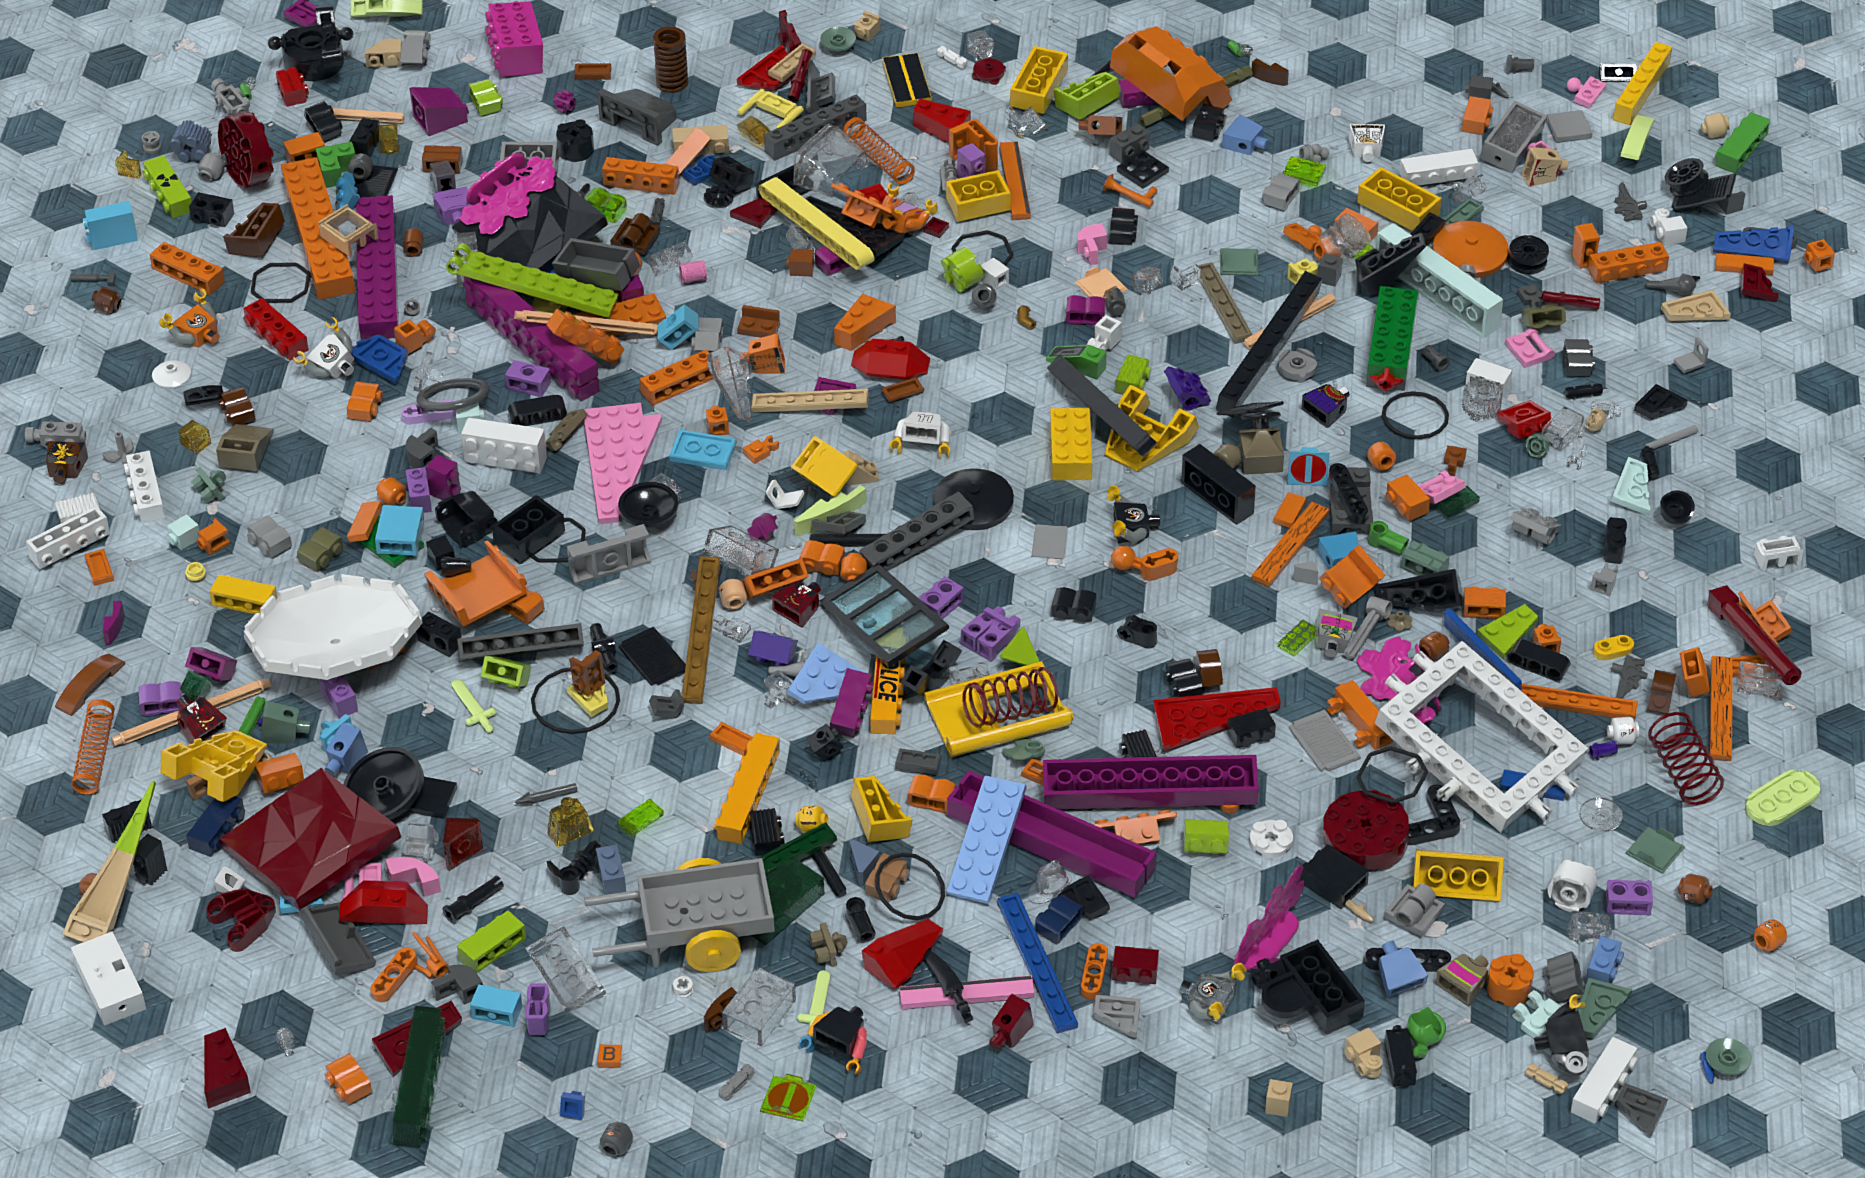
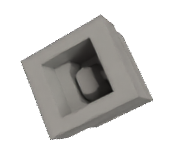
M1606 562L1604 569L1602 568L1600 573H1594L1590 590L1610 596L1615 586L1619 566L1616 565L1614 569L1608 568L1609 562Z

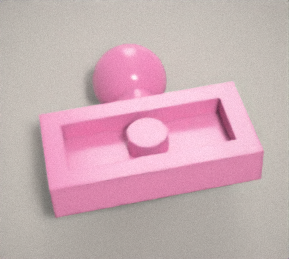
M1591 76L1584 85L1581 84L1578 78H1571L1567 82L1569 91H1579L1574 98V102L1588 109L1596 102L1607 85Z

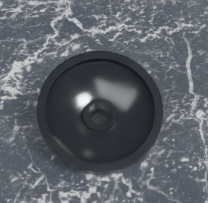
M643 482L629 487L622 493L618 502L619 512L624 520L635 526L644 524L647 528L656 527L671 520L677 513L679 506L676 493L667 485L657 482Z

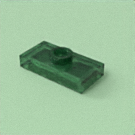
M1466 486L1461 491L1436 503V508L1446 517L1450 518L1478 503L1480 497Z

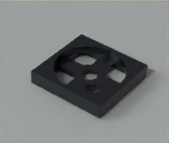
M1142 150L1118 165L1117 172L1141 188H1145L1168 173L1169 167ZM1129 165H1133L1134 167H1136L1132 171H1129L1127 169ZM1156 165L1159 170L1155 172L1150 167ZM1145 173L1148 177L1141 179L1138 175Z

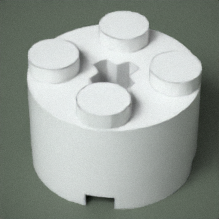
M1564 860L1556 868L1548 886L1550 899L1552 896L1556 901V906L1569 912H1577L1581 908H1587L1597 887L1595 869L1578 862Z

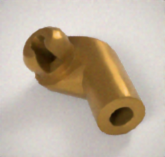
M1021 305L1017 310V320L1032 330L1037 322L1029 317L1030 308L1026 305Z

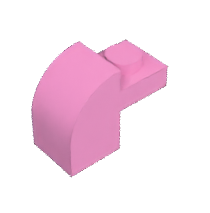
M1102 223L1086 226L1078 233V255L1084 254V257L1088 258L1090 265L1098 264V251L1107 249V233Z

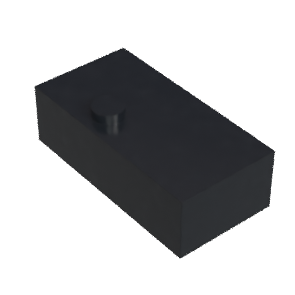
M1198 444L1182 455L1181 483L1236 525L1254 514L1255 484L1201 444Z

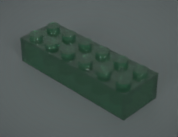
M416 1005L414 1007L393 1117V1145L421 1148L422 1140L427 1138L428 1126L426 1125L427 1120H430L431 1117L430 1104L434 1100L435 1095L434 1082H437L439 1068L437 1066L438 1062H441V1045L444 1043L446 1030H444L446 1018H442L441 1008Z

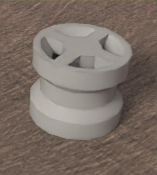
M148 131L142 135L143 150L146 153L155 154L162 149L159 133Z

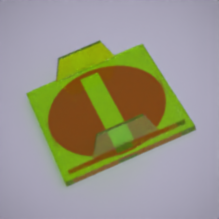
M786 1074L784 1078L773 1076L760 1112L803 1122L817 1085L805 1083L802 1077Z

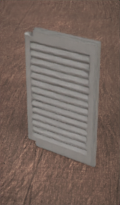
M1326 710L1292 722L1293 725L1289 726L1291 732L1320 771L1325 769L1330 771L1361 759V756Z

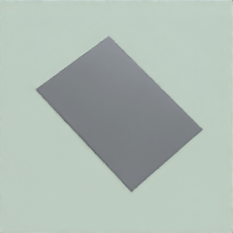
M1036 524L1031 556L1064 559L1067 527Z

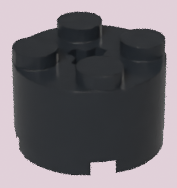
M578 119L558 125L556 139L559 156L564 160L568 158L571 162H580L588 159L590 154L594 152L593 130L586 124V121Z

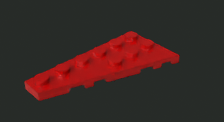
M1277 687L1153 700L1163 752L1226 729L1227 718L1267 708L1269 712L1279 709L1281 701Z

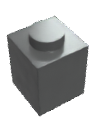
M1472 75L1471 81L1466 84L1465 93H1469L1468 101L1470 96L1490 100L1493 78Z
M1324 254L1318 265V277L1322 278L1323 284L1336 286L1341 277L1343 258Z

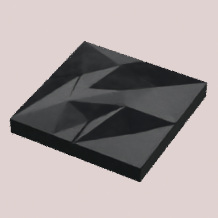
M530 172L520 173L519 175L528 176ZM555 175L554 185L551 189L542 192L529 191L526 196L530 198L529 205L526 206L528 209L527 216L514 218L509 215L505 216L503 226L495 233L481 234L479 229L480 222L466 225L461 220L452 226L455 236L467 244L474 252H482L491 257H499L505 261L520 263L522 266L537 268L548 273L554 268L552 265L553 261L570 238L588 241L606 227L608 222L603 213ZM513 178L511 181H509V182H508L506 185H504V186H507V185H509L510 183H512L513 180H514V178Z

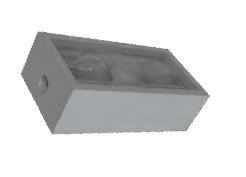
M1514 101L1484 141L1479 158L1513 173L1527 154L1528 146L1533 142L1535 143L1542 133L1547 115Z

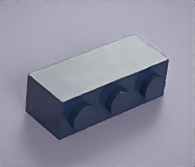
M234 796L224 802L214 798L186 835L189 849L212 857L215 851L219 850L222 845L220 838L233 830L237 822L243 819L245 809L242 798Z

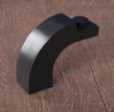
M943 639L928 664L921 669L911 665L900 683L921 696H925V692L940 689L954 672L952 667L962 650Z

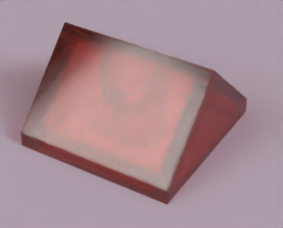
M446 818L443 846L448 871H451L483 849L480 821L477 818Z

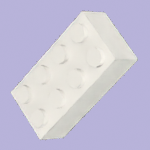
M468 418L461 433L465 462L541 473L547 459L544 429Z

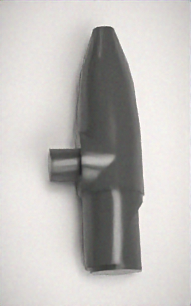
M1493 83L1492 91L1502 97L1509 98L1507 92L1501 88L1500 83Z

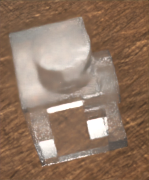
M1146 266L1132 274L1134 292L1149 295L1151 290H1154L1155 287L1163 283L1161 269Z

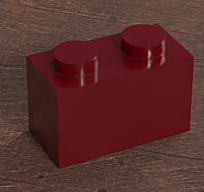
M1115 946L1112 980L1156 984L1159 950Z

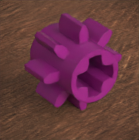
M564 89L562 93L557 92L553 100L554 105H557L555 109L567 113L568 110H573L576 104V99L573 97L574 93Z

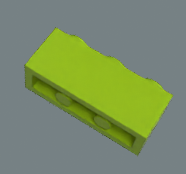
M506 911L457 945L459 960L464 965L474 969L476 973L480 972L526 939L525 925L511 912Z

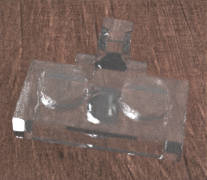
M779 670L765 678L764 686L769 691L764 696V705L771 709L778 705L779 702L783 703L786 701L792 706L799 703L800 701L786 693L793 680Z

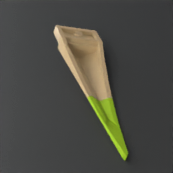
M155 781L150 783L112 852L71 912L63 935L86 942L107 934L112 929L114 930L156 786Z

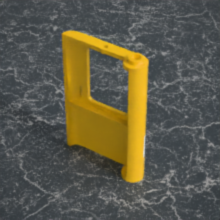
M1042 661L925 692L927 706L951 758L1071 725V721L1074 720L1071 708L1068 709L1066 705H1062L1059 697L1057 706L1053 710L1054 713L1000 727L999 723L995 722L991 726L983 725L981 728H976L965 715L962 696L967 684L976 682L981 686L985 679L993 683L997 677L1005 680L1009 674H1013L1017 678L1021 671L1029 675L1032 669L1045 667ZM1041 671L1040 673L1043 675L1047 686V699L1052 706L1055 702L1054 686L1048 673ZM1035 673L1032 674V682H1033V684H1034V676H1035ZM1022 675L1020 678L1022 690L1029 689L1028 680ZM1038 675L1037 686L1043 688L1042 681ZM1010 678L1008 681L1010 693L1017 692L1016 682L1013 678ZM998 681L996 684L998 696L1006 695L1003 683ZM986 683L984 687V692L987 699V705L990 712L995 717L993 710L988 702L989 699L994 698L993 690L991 686ZM973 688L974 706L979 716L983 719L982 701L976 689ZM967 689L966 704L969 715L974 723L980 724L981 722L972 711L969 701V689ZM987 713L986 721L990 722L993 719Z

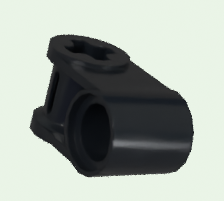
M1131 614L1126 617L1124 625L1117 629L1118 636L1124 641L1147 649L1157 645V625L1154 622Z

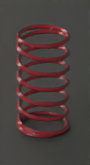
M1040 667L1032 669L1029 675L1021 671L1017 678L1013 674H1009L1005 680L997 677L993 683L985 679L981 686L976 682L969 683L964 688L962 702L969 722L974 727L981 728L983 725L991 726L995 722L1003 723L1007 719L1016 720L1019 716L1028 717L1031 713L1040 714L1043 710L1051 712L1057 706L1059 692L1052 673L1047 668ZM1041 671L1048 673L1054 685L1055 702L1051 707H1046L1048 697L1047 686L1043 675L1040 673ZM1033 673H1035V676H1034V684H1033V682H1032V674H1033ZM1022 675L1028 680L1032 696L1031 708L1028 707L1023 698L1020 684ZM1038 675L1042 681L1044 690L1043 702L1038 692ZM1010 678H1013L1016 682L1020 698L1019 711L1014 707L1011 700V693L1008 687ZM998 681H1001L1005 687L1008 701L1007 714L999 702L996 689ZM986 683L993 690L996 703L995 717L987 705L984 692ZM973 688L976 689L982 701L983 719L979 716L974 706ZM967 689H969V701L972 711L981 722L980 724L974 723L969 715L966 704ZM1035 703L1040 708L1039 710H1033ZM1023 706L1028 710L1027 713H1021ZM1011 708L1016 713V715L1009 716ZM999 711L1005 716L1004 718L997 719ZM987 713L993 719L990 722L986 721Z
M1672 712L1661 716L1652 724L1648 732V738L1652 742L1653 747L1658 749L1657 754L1663 759V766L1669 769L1668 775L1674 779L1673 784L1675 788L1680 789L1679 795L1682 801L1691 805L1706 803L1720 793L1724 786V778L1720 775L1718 767L1714 765V760L1709 755L1707 747L1703 745L1702 738L1697 735V729L1692 725L1689 715L1684 712ZM1679 715L1687 720V723L1676 722L1666 725L1652 736V730L1655 725L1667 717ZM1686 726L1683 732L1669 736L1664 741L1656 740L1661 732L1670 727ZM1688 735L1693 736L1692 742L1680 744ZM1676 741L1675 743H1673V744H1671V745L1664 746V744H1668V743H1672V742ZM1693 745L1699 746V750L1697 752L1688 753L1684 755L1693 747ZM1688 746L1679 754L1669 756L1675 750ZM1672 748L1665 756L1662 755L1661 749ZM1699 755L1704 756L1703 762L1691 764ZM1694 756L1691 760L1687 761L1686 763L1679 766H1675L1682 759ZM1678 758L1671 764V766H1669L1666 762L1667 759ZM1699 766L1695 771L1691 772L1690 774L1680 776L1688 769ZM1704 766H1710L1709 772L1695 775ZM1685 767L1676 776L1673 775V769ZM1709 776H1716L1713 785L1703 793L1693 797L1685 796V790L1699 786ZM1704 777V778H1703L1702 780H1700L1699 782H1697V783H1695V784H1693V785H1690V784H1692L1694 781H1696V780H1698V779ZM1689 778L1682 786L1678 785V780ZM1718 780H1720V787L1713 795L1701 801H1689L1708 794L1716 786Z

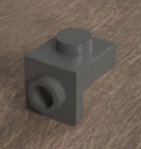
M678 689L674 690L671 697L652 695L649 700L654 716L677 718L684 707V699Z

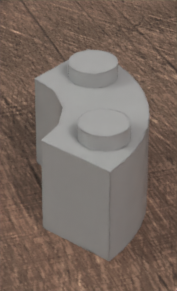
M405 30L403 34L404 42L401 45L400 62L402 64L425 65V60L428 59L427 49L428 44L431 43V34L427 30Z
M699 317L698 330L695 332V337H692V349H695V351L707 349L708 352L720 351L724 327L722 318Z

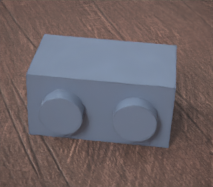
M617 845L596 848L597 866L604 895L626 892L625 875Z

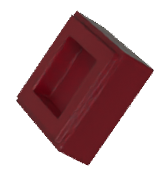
M932 217L923 227V232L940 238L948 230L949 223Z

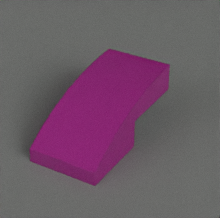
M113 601L112 616H104L103 634L106 645L112 644L122 628L125 615L122 601Z

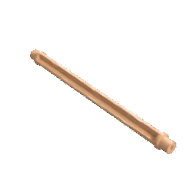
M528 310L515 311L514 318L523 322L547 324L553 313ZM575 316L576 319H583L591 327H598L601 330L647 335L658 334L657 324Z
M268 678L261 681L259 679L209 698L207 701L218 709L263 692L264 689L271 687V683ZM180 710L118 733V735L111 737L113 745H124L178 724L177 716Z

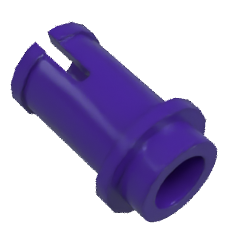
M1615 741L1601 744L1593 743L1589 746V753L1592 758L1600 759L1601 756L1617 754L1618 747Z

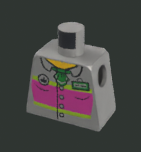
M1319 608L1315 620L1316 646L1325 649V654L1328 657H1335L1337 652L1344 653L1358 617Z

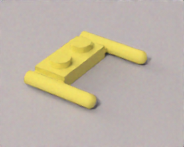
M760 89L738 109V114L743 115L754 104H757V107L784 118L776 126L777 129L794 121L804 111V108L769 91L765 92L764 89Z

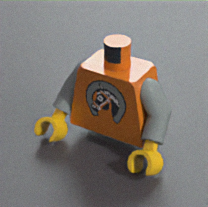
M202 288L200 289L202 297H199L196 292L193 297L196 302L201 303V306L197 304L174 322H172L173 318L168 313L164 315V319L161 318L159 320V325L162 328H168V332L180 344L201 347L207 341L215 344L219 340L218 320L209 302H206V291Z

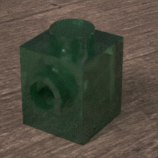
M188 671L180 690L194 702L200 697L206 698L212 684L207 678Z

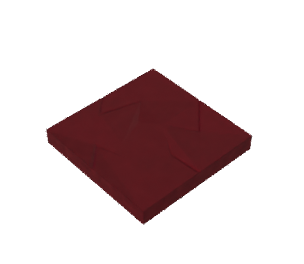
M320 768L220 838L224 851L294 907L301 910L399 840L401 834L395 823L324 769Z

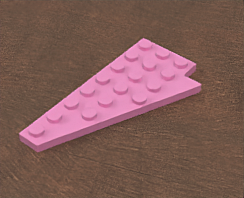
M641 403L584 409L588 414L584 418L599 525L620 521L622 516L618 507L619 498L626 489L636 484L662 423L661 414L643 416Z

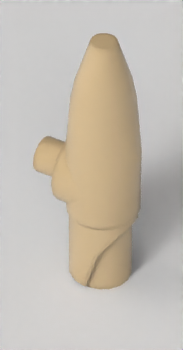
M1351 900L1345 903V906L1362 919L1369 922L1374 921L1371 915L1364 910V904L1357 905Z

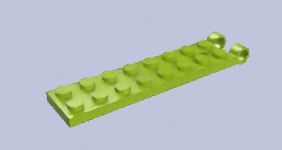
M464 243L457 245L454 257H451L446 265L447 271L453 275H462L607 318L610 317L619 293H615L610 289L598 288L592 284L577 282L575 279H567L554 273L540 271L537 268L522 266L520 263H512L499 257L485 255L482 252L471 251L470 247ZM458 250H464L467 255L460 254ZM451 263L457 264L459 268H453Z

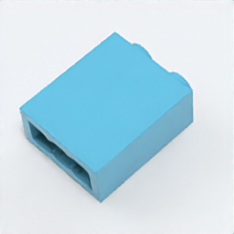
M129 201L84 210L86 218H83L85 230H89V232H86L88 244L92 243L93 250L138 241Z
M383 505L375 537L377 554L417 556L424 525L423 507Z

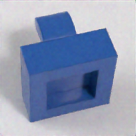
M572 1091L571 1093L563 1092L561 1095L560 1116L582 1120L585 1114V1096L582 1095V1092Z

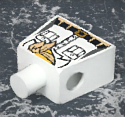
M1350 124L1349 142L1355 157H1363V160L1366 162L1372 161L1374 157H1380L1384 141L1385 124Z

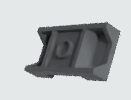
M1347 467L1368 508V518L1364 523L1357 524L1352 522L1329 479L1332 535H1337L1344 528H1362L1369 536L1370 526L1373 523L1370 468ZM1346 484L1340 485V487L1342 488L1350 487ZM1354 498L1347 499L1349 502L1357 501Z

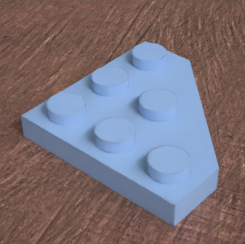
M818 642L786 693L803 704L812 703V701L837 699L846 669L863 671Z

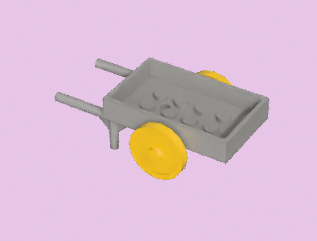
M697 858L685 862L674 871L637 876L638 890L584 898L585 906L634 900L640 903L647 941L592 948L593 957L641 950L652 956L654 968L660 967V954L668 947L687 944L685 955L688 964L692 968L702 972L724 970L733 965L740 957L741 948L737 937L774 932V917L762 858L724 864L710 858Z

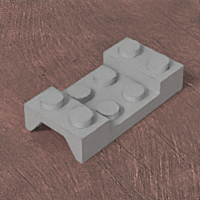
M644 524L625 529V536L590 546H588L587 541L567 546L569 573L574 584H581L651 563L646 538H649V533Z

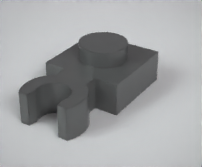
M1535 284L1517 289V295L1525 306L1542 307L1546 305L1545 302H1541L1542 293Z

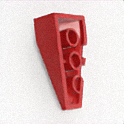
M926 919L876 939L862 950L865 970L893 989H896L911 978L914 974V968L923 961L924 954L936 943L943 933V928L930 919Z

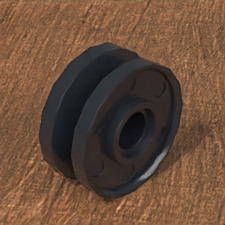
M1532 235L1519 236L1510 243L1508 264L1516 272L1532 275L1539 273L1547 265L1549 247L1539 237Z

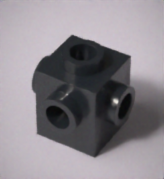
M827 724L818 728L806 738L813 751L823 762L844 748L840 741L842 738L841 734L836 728L831 729Z
M1279 958L1261 959L1256 962V966L1250 968L1252 973L1251 980L1257 989H1263L1267 982L1287 973L1282 959Z

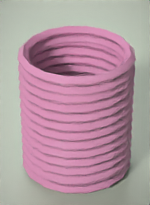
M704 260L679 264L680 277L683 284L707 280Z

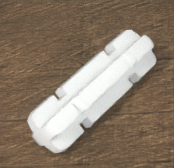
M944 46L937 49L938 56L954 65L957 64L961 69L968 65L966 58L961 57Z

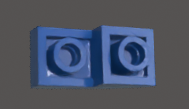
M708 155L698 159L697 166L683 170L682 177L694 185L705 181L711 177L710 172L716 157Z

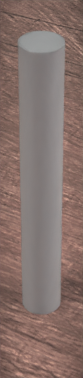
M1696 425L1647 443L1644 447L1649 446L1654 450L1697 433L1698 428Z

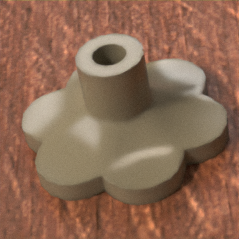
M1403 611L1390 614L1388 617V627L1394 628L1397 632L1409 630L1412 627V617L1406 615Z

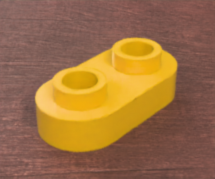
M1626 635L1599 640L1594 645V655L1600 660H1610L1626 656V654L1629 655L1633 652L1634 641Z

